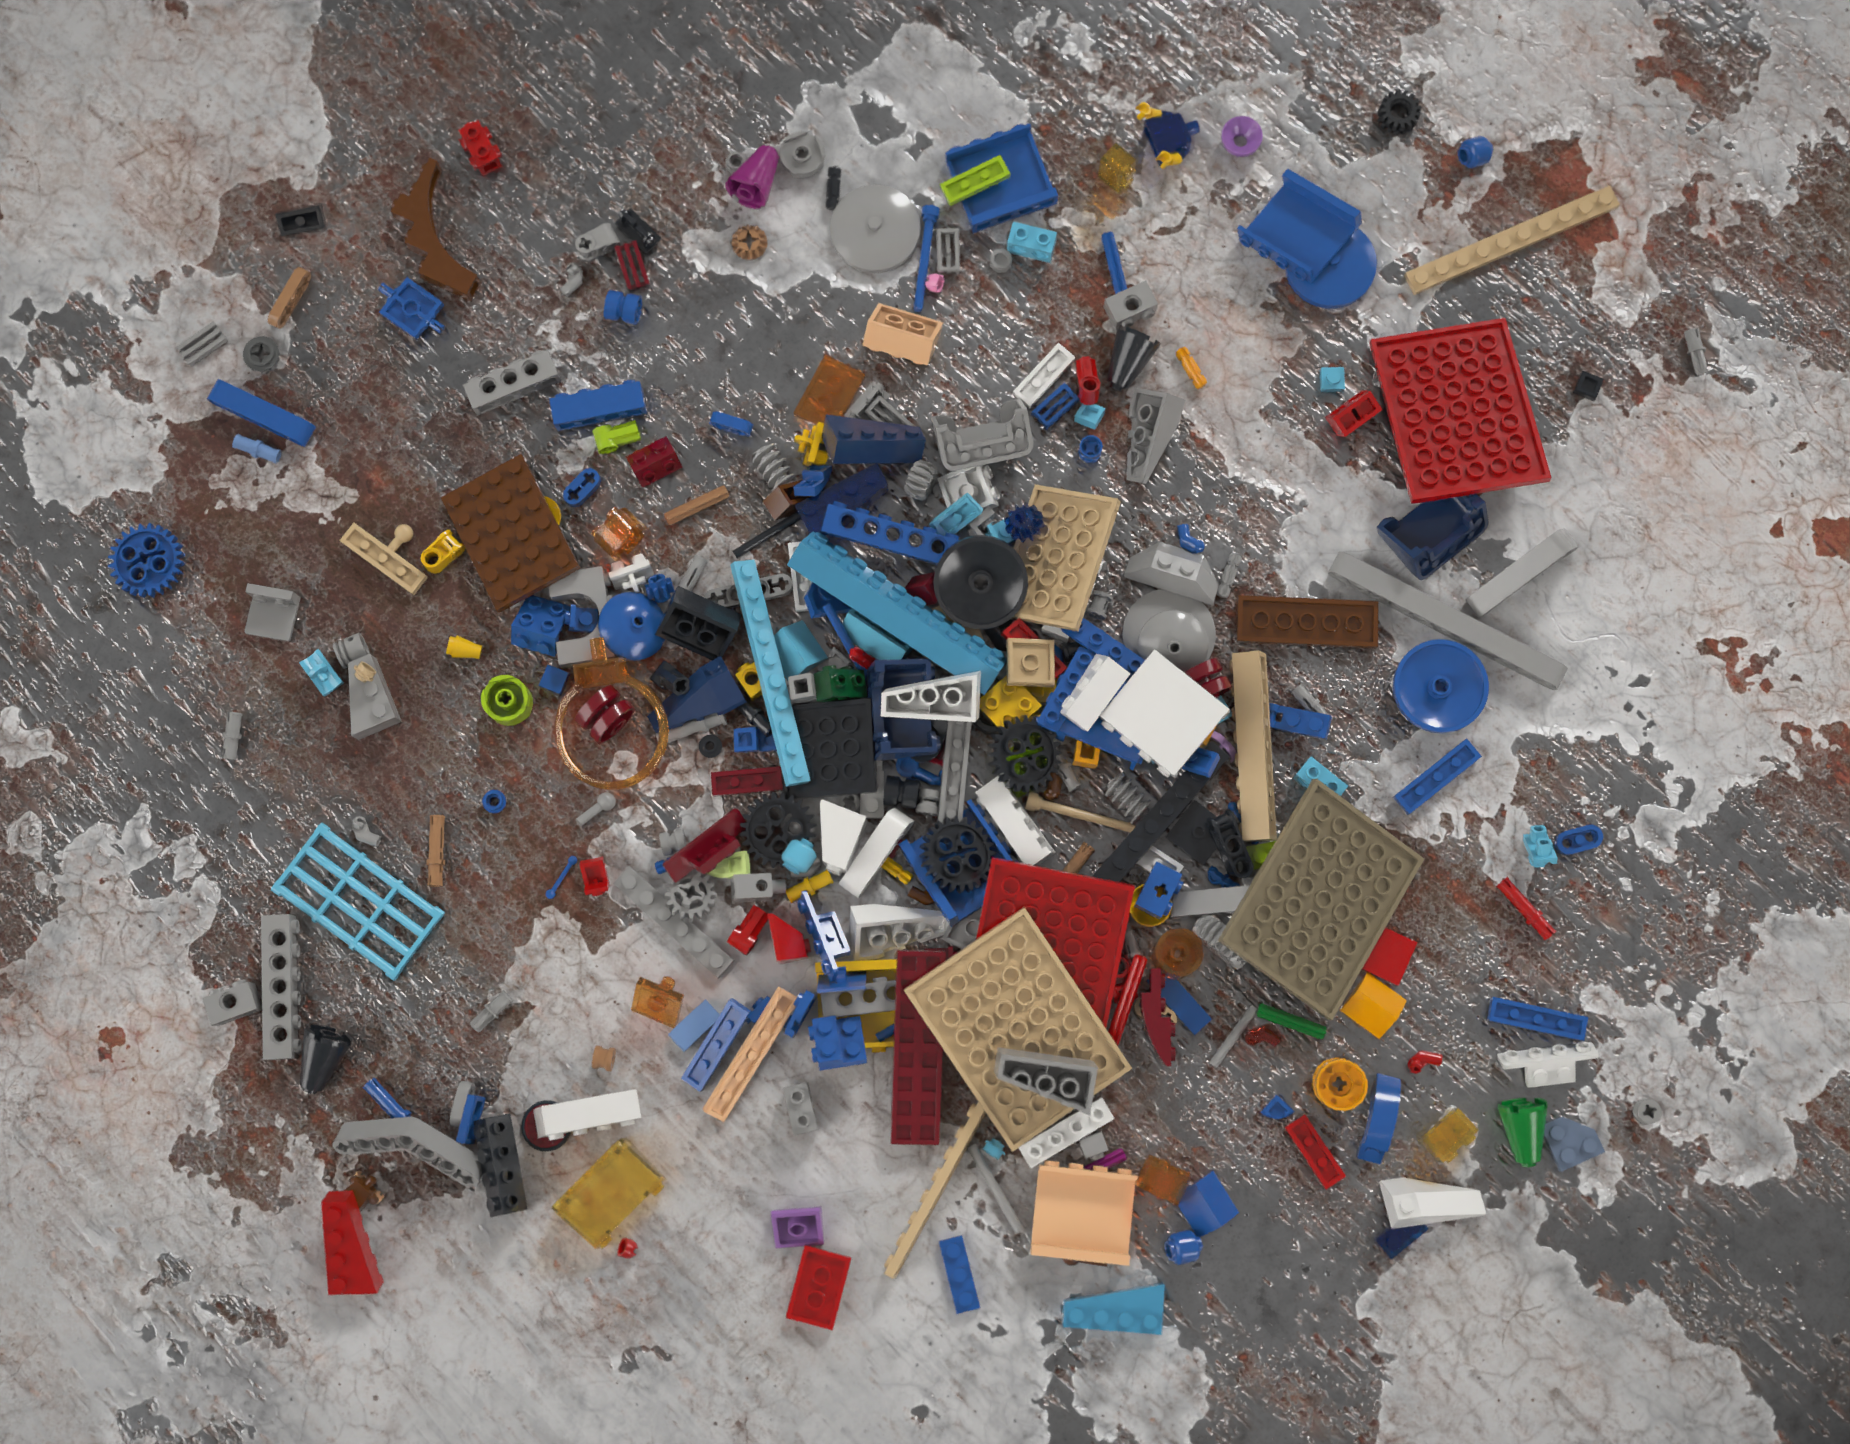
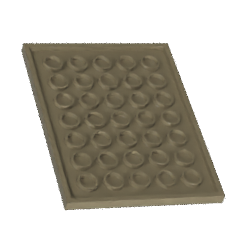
M1312 779L1218 941L1323 1017L1333 1020L1424 858L1321 781Z

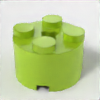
M499 675L492 678L485 689H483L481 704L484 711L494 721L501 725L512 726L523 722L530 716L533 707V697L528 687L519 679L510 675ZM509 696L511 700H509L508 704H504L503 702L507 700L506 697Z

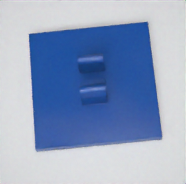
M846 966L838 967L836 981L830 982L828 975H819L817 993L866 989L867 972L846 973Z

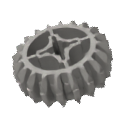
M1202 915L1191 929L1194 937L1213 954L1232 967L1241 968L1245 965L1247 961L1218 941L1226 925L1211 915Z

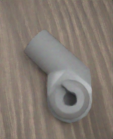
M355 817L352 822V829L356 839L378 847L381 842V836L370 833L364 817Z

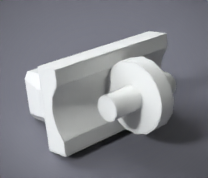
M643 554L633 556L631 558L633 564L626 567L623 561L611 563L609 577L615 590L621 588L626 590L633 587L634 592L638 593L640 592L638 585L646 583V580L654 575L649 560H646Z

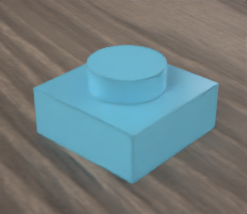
M1321 367V392H1344V367Z
M1082 404L1075 415L1074 422L1095 430L1105 414V408L1096 404Z

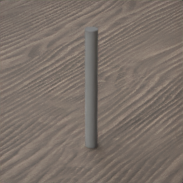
M971 1145L967 1149L1015 1234L1022 1231L1024 1228L977 1145Z

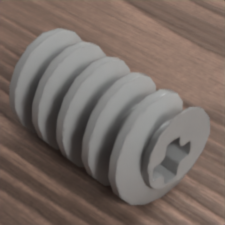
M775 443L760 448L751 456L753 464L758 466V472L763 474V480L768 481L767 486L772 491L777 486L791 483V480L795 477L794 473L786 474L790 470V466L782 467L785 462L784 458L777 460V457L781 454L780 451L772 452L776 447Z
M1121 772L1105 785L1103 789L1108 788L1105 793L1106 797L1114 795L1112 799L1113 804L1121 802L1118 807L1119 811L1127 808L1124 815L1126 818L1134 816L1131 824L1134 825L1152 809L1148 808L1151 800L1143 802L1142 799L1145 794L1140 793L1136 795L1138 786L1130 788L1131 778L1123 781L1125 772Z

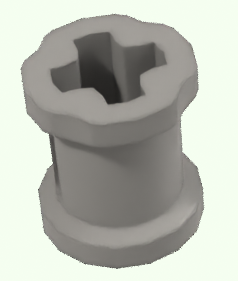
M1095 590L1093 593L1094 599L1086 614L1096 619L1105 620L1107 617L1105 613L1109 602H1112L1113 596Z

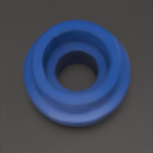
M490 790L483 797V807L490 813H499L506 806V797L498 790ZM493 798H498L499 800L496 806L491 805Z

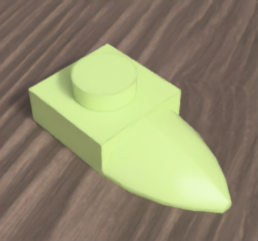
M747 851L735 852L732 856L724 858L713 871L707 874L712 877L731 879L736 874H751L749 854Z

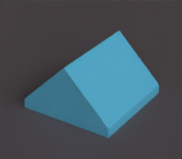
M803 620L781 628L774 635L783 674L787 681H789L788 677L806 674L829 659Z

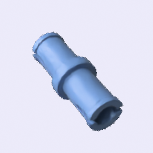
M240 434L235 436L232 444L233 448L250 453L254 458L261 457L275 464L279 462L282 454L280 449H275L263 444L261 440L254 441Z

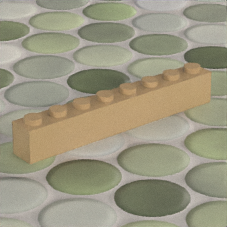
M1259 650L1232 653V660H1230L1229 666L1234 682L1231 684V694L1235 700L1232 716L1236 720V730L1233 732V737L1237 744L1235 764L1239 771V776L1236 778V786L1240 790V800L1237 802L1238 812L1241 814L1239 831L1245 842L1276 841L1277 831L1266 653Z

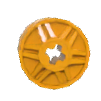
M1333 1057L1324 1060L1316 1067L1312 1075V1088L1315 1096L1321 1103L1334 1110L1347 1111L1354 1109L1363 1102L1367 1094L1368 1082L1365 1073L1357 1064L1347 1059ZM1336 1077L1344 1081V1084L1340 1085V1089L1332 1085V1082L1336 1081Z

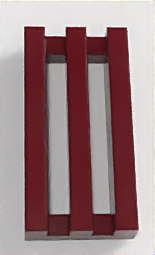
M634 240L631 243L614 246L628 291L650 285L637 241ZM631 248L635 250L644 279L643 282L639 281L630 252ZM624 250L626 251L630 268L635 280V284L631 285L628 272L624 263V259L621 251Z

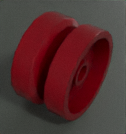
M1217 658L1209 659L1184 672L1216 699L1232 689L1227 676L1216 677L1222 670V666Z
M608 685L594 694L575 717V721L584 730L591 729L589 735L599 745L615 736L627 724L635 712V708L626 699L619 701L621 694L612 685Z

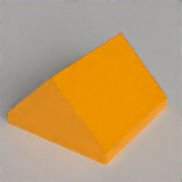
M1367 972L1340 1011L1380 1039L1399 1018L1407 1000Z

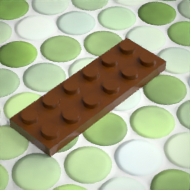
M1238 595L1236 643L1376 649L1378 647L1379 601Z

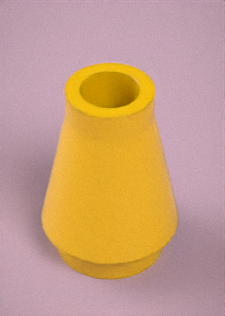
M458 635L456 637L450 636L446 654L452 655L451 658L480 659L482 645L475 644Z

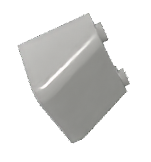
M1017 398L1004 402L1000 407L999 413L1001 421L956 430L954 420L948 415L930 417L944 467L950 471H957L1028 455L1033 449V438L1028 411L1022 400Z

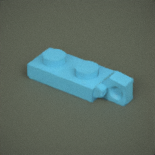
M967 492L929 523V526L936 529V534L945 536L946 533L955 534L983 512V508Z

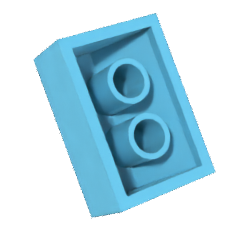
M853 608L847 613L842 623L852 642L878 660L907 659L914 649Z

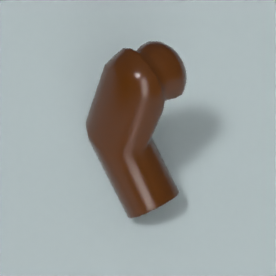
M1050 773L1053 781H1048L1044 796L1048 800H1054L1055 797L1058 798L1061 794L1062 780L1056 773Z
M915 886L911 887L907 895L924 905L935 903L927 890L922 891Z

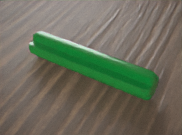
M1260 1004L1258 1007L1257 1016L1259 1018L1323 1040L1326 1035L1327 1028L1323 1025L1265 1004Z

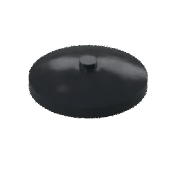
M974 535L955 542L943 553L935 569L934 591L940 607L949 618L968 628L989 629L1004 624L1019 611L1027 595L1028 576L1021 556L1011 545L993 536Z

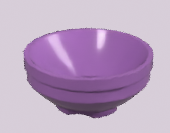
M1248 116L1231 118L1224 125L1221 134L1222 144L1226 151L1237 157L1252 155L1260 147L1263 138L1260 125ZM1242 136L1246 139L1247 144L1239 147L1235 145L1234 139Z

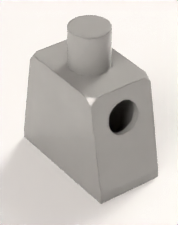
M771 873L736 874L730 880L732 903L768 901L772 899L773 894L786 893L785 879L772 880ZM756 884H762L764 891H759L756 888Z

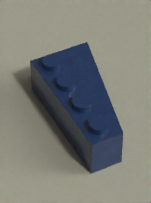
M827 414L825 416L822 440L833 464L915 463L922 460L926 439L920 427Z

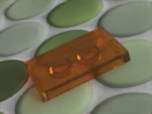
M825 354L795 408L794 416L813 425H817V422L824 423L826 414L844 417L866 375Z

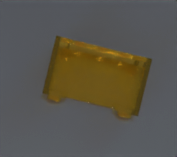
M620 1138L554 1203L551 1209L594 1249L598 1247L603 1249L612 1241L610 1235L613 1233V1230L646 1197L651 1194L655 1197L665 1187L662 1183L666 1178L628 1138Z

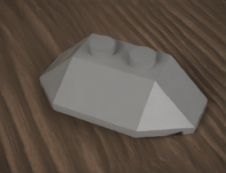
M1158 542L1131 556L1124 574L1125 578L1213 605L1219 586L1204 555L1191 553L1185 549L1163 542Z

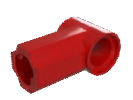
M1090 356L1081 357V359L1075 362L1079 387L1078 398L1084 405H1094L1099 400L1100 391L1096 362Z
M753 905L742 923L733 930L727 943L747 956L755 946L758 935L769 920L768 913Z

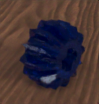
M1026 502L1022 507L1015 504L1016 510H1008L1009 517L1004 518V522L1007 525L1005 529L1008 534H1011L1013 540L1020 539L1024 543L1026 538L1033 541L1034 534L1041 536L1040 528L1044 527L1043 515L1034 504L1030 507Z

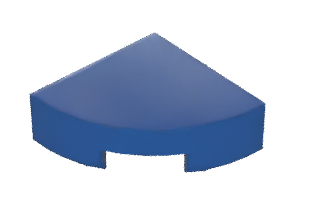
M1275 1095L1260 1111L1262 1115L1271 1119H1282L1295 1112L1278 1095Z

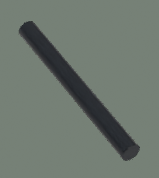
M809 503L732 552L738 559L814 512L813 505Z

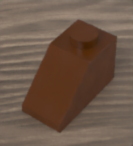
M798 480L777 486L763 503L774 520L790 516L820 497L819 494L817 496H795L794 486L802 481Z

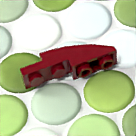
M1161 968L1149 969V993H1140L1142 1018L1146 1033L1158 1058L1164 1066H1171V1061H1175L1176 1058L1175 1047H1171V1037H1175V1022H1171V1017H1161V1012H1165V998H1161V988H1165V974H1161Z

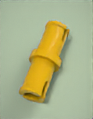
M826 869L811 878L805 877L803 882L786 889V895L789 901L793 903L800 899L802 891L807 890L808 894L812 896L816 894L815 891L831 883L833 884L834 881L830 872Z

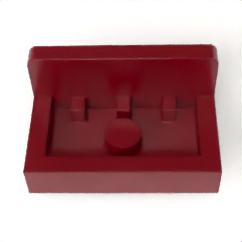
M667 436L626 456L642 488L682 468V464Z

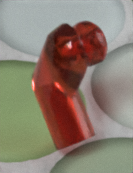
M1264 1026L1250 1029L1245 1034V1041L1250 1046L1266 1041L1273 1047H1276L1282 1038Z

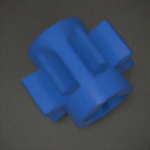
M664 574L651 576L648 579L649 584L644 585L648 599L654 598V601L657 603L669 600L671 598L670 593L675 592L671 578H665Z

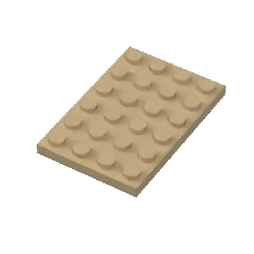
M1041 485L1034 486L1014 545V549L1021 556L1026 567L1028 590L1023 605L1012 619L1020 618L1022 621L1079 631L1121 504L1118 498Z

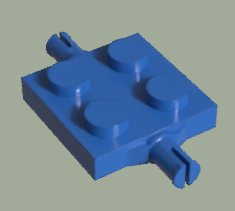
M406 277L402 284L394 290L385 283L379 286L378 291L388 297L386 304L379 313L415 340L429 327L439 334L442 333L441 329L444 331L445 326L435 320L436 315L444 307L443 302L411 279Z

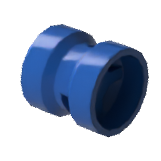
M1088 435L1081 440L1078 453L1083 462L1091 464L1099 460L1103 448L1101 440L1094 435Z

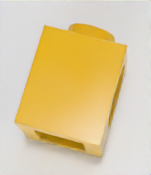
M748 662L737 669L738 673L735 676L751 701L763 695L759 678L754 685L746 683V678L749 675L758 676L755 662L752 664Z

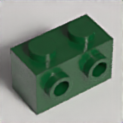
M835 665L822 667V671L813 674L817 702L857 700L868 697L864 670H856L854 666L836 669Z

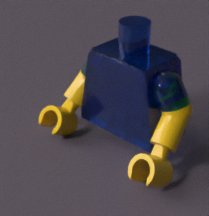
M1141 102L1135 107V110L1141 112L1137 115L1138 120L1146 118L1143 131L1161 169H1165L1167 166L1181 164L1189 153L1192 143L1191 136L1200 133L1197 120L1185 123L1180 113L1150 108L1148 103Z

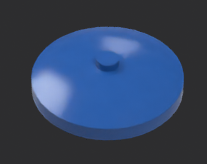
M1358 228L1312 284L1306 280H1299L1288 269H1285L1290 286L1304 301L1320 308L1336 309L1351 305L1364 296L1375 278L1377 258L1371 241Z
M1436 639L1415 646L1401 659L1393 677V694L1399 710L1410 723L1432 733H1451L1468 726L1480 715L1488 699L1489 681L1484 665L1470 649L1454 641Z

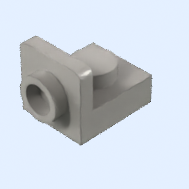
M990 506L967 524V534L969 536L983 535L980 530L985 531L990 523L993 525L995 512Z

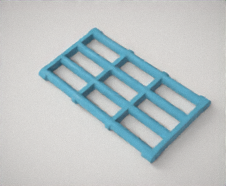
M322 822L281 877L274 883L271 891L279 897H284L311 917V921L314 923L318 922L349 945V949L352 951L356 950L383 970L387 977L395 981L436 924L444 916L445 912L438 906L434 907L409 889L401 879L397 880L368 859L364 852L360 853L331 832V828ZM320 835L355 860L347 872L312 847ZM305 855H308L340 879L333 891L298 867ZM360 865L392 887L384 899L352 877ZM291 874L326 898L318 910L283 885ZM346 884L378 907L370 918L338 896ZM397 892L433 917L425 929L389 904ZM331 904L337 906L363 926L355 938L323 915ZM383 911L418 936V939L411 948L404 945L375 923ZM368 931H371L404 956L396 968L361 943V940Z

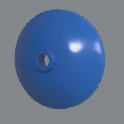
M635 592L618 594L611 598L600 612L598 628L601 639L605 646L620 658L631 661L649 658L662 647L665 639L655 635L664 613L654 600H649L648 596ZM634 619L640 620L641 625H636Z

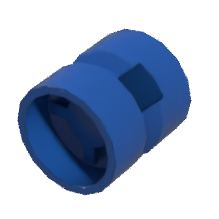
M609 290L604 304V318L613 321H619L622 318L628 324L637 325L642 310V296L627 294L624 297L623 292Z

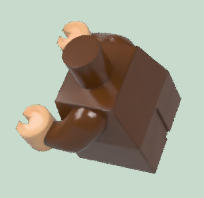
M358 1171L349 1179L350 1186L343 1191H353L361 1212L368 1203L371 1205L378 1204L384 1198V1195H380L381 1192L374 1188L373 1185L377 1182V1179L373 1175H369L366 1179L365 1175H361L362 1172Z

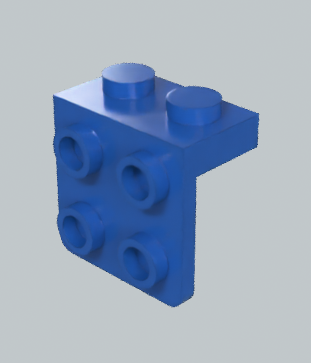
M535 595L526 598L511 625V644L555 657L557 654L556 642H559V634L564 626L565 610L569 611L570 606Z

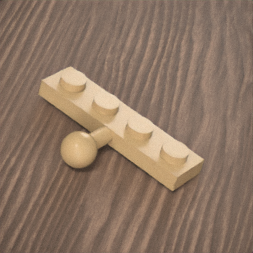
M353 523L340 541L408 592L415 595L428 577L395 553L402 543L409 542L412 539V528L406 524L399 525L394 532L395 538L387 547Z

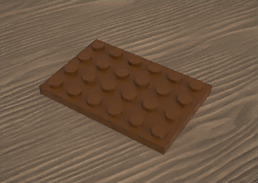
M522 454L441 497L498 613L581 569Z

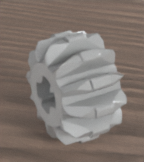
M919 460L915 462L905 481V493L916 500L923 501L928 498L937 480V467L927 461Z

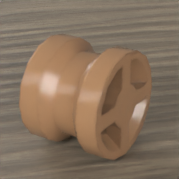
M596 1045L592 1057V1069L605 1068L606 1071L612 1072L616 1048L603 1049L602 1046Z

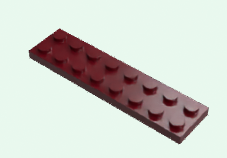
M897 950L890 1143L894 1145H939L943 1048L904 992V989L945 962V951Z

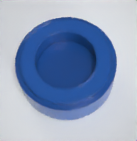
M910 757L898 758L896 761L897 773L903 778L915 776V772L919 768V762L914 761Z

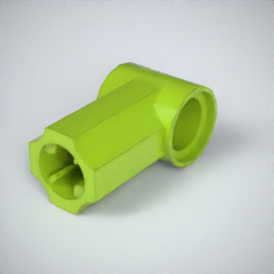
M636 420L616 426L603 425L592 431L599 454H608L616 451L620 446L641 441Z

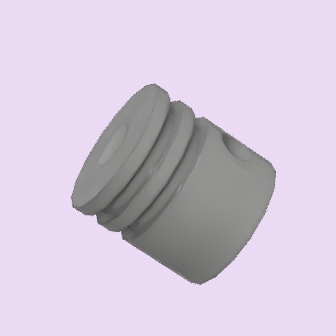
M360 632L345 638L344 642L340 640L338 643H333L336 657L344 669L348 667L349 662L370 654Z

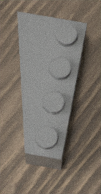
M998 1047L994 1072L998 1079L1025 1090L1028 1089L1042 1097L1050 1098L1060 1102L1062 1105L1075 1108L1082 1113L1090 1115L1098 1070L1093 1060Z

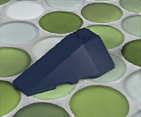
M721 656L700 667L688 678L690 680V689L686 694L677 696L672 693L647 716L656 733L683 726L689 720L696 719L697 722L705 720L706 715L713 713L722 715L746 703Z

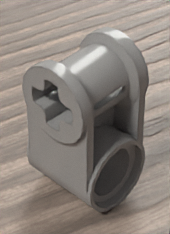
M610 223L601 224L595 229L580 235L575 240L578 257L585 262L615 251L614 246L621 245Z

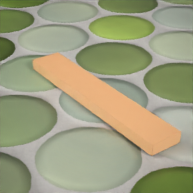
M778 986L702 1110L722 1122L726 1120L796 1006L793 1004L797 996Z

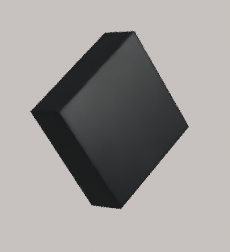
M1582 371L1573 393L1594 402L1604 379Z

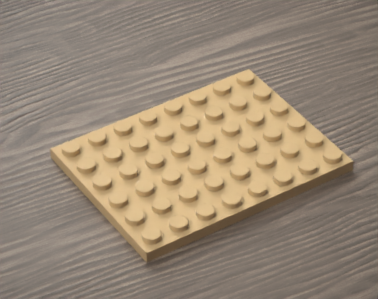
M1024 907L904 989V992L1012 1152L1075 1108L1067 1107L1060 1102L1042 1097L1028 1089L1025 1090L998 1079L994 1072L998 1047L1093 1060L1098 1067L1093 1095L1132 1069Z

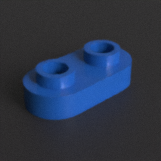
M1595 825L1578 827L1558 834L1555 838L1554 846L1560 854L1572 855L1598 847L1603 841V833ZM1587 833L1592 836L1591 842L1587 841L1585 838V835ZM1563 840L1569 841L1570 845L1568 848L1563 846Z

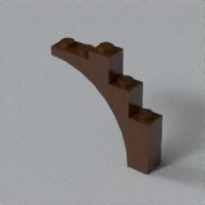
M429 157L427 163H424L420 169V176L417 182L412 184L409 191L410 195L400 193L398 199L396 198L391 205V213L396 221L412 227V229L410 228L406 232L405 244L410 251L426 258L420 262L418 273L423 281L472 302L481 285L477 274L461 266L447 253L436 233L433 220V199L442 168L437 160Z

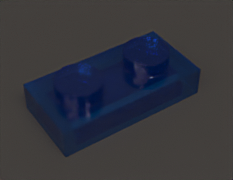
M1425 1224L1391 1229L1390 1226L1374 1240L1389 1259L1392 1260L1429 1228Z

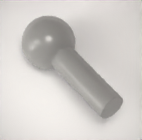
M609 792L600 794L597 803L576 818L577 823L583 826L602 810L609 811L613 809L616 804L614 795Z

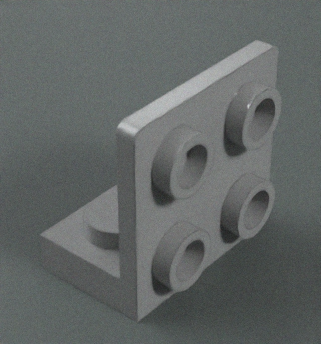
M247 583L246 593L252 597L244 632L253 636L291 641L301 597L293 591Z

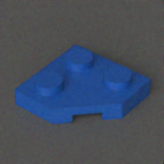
M813 582L804 597L811 619L827 616L822 606L829 602L836 614L848 613L852 609Z
M808 990L804 994L799 993L793 1004L796 1006V1009L783 1026L786 1028L784 1034L794 1039L817 999L815 994Z

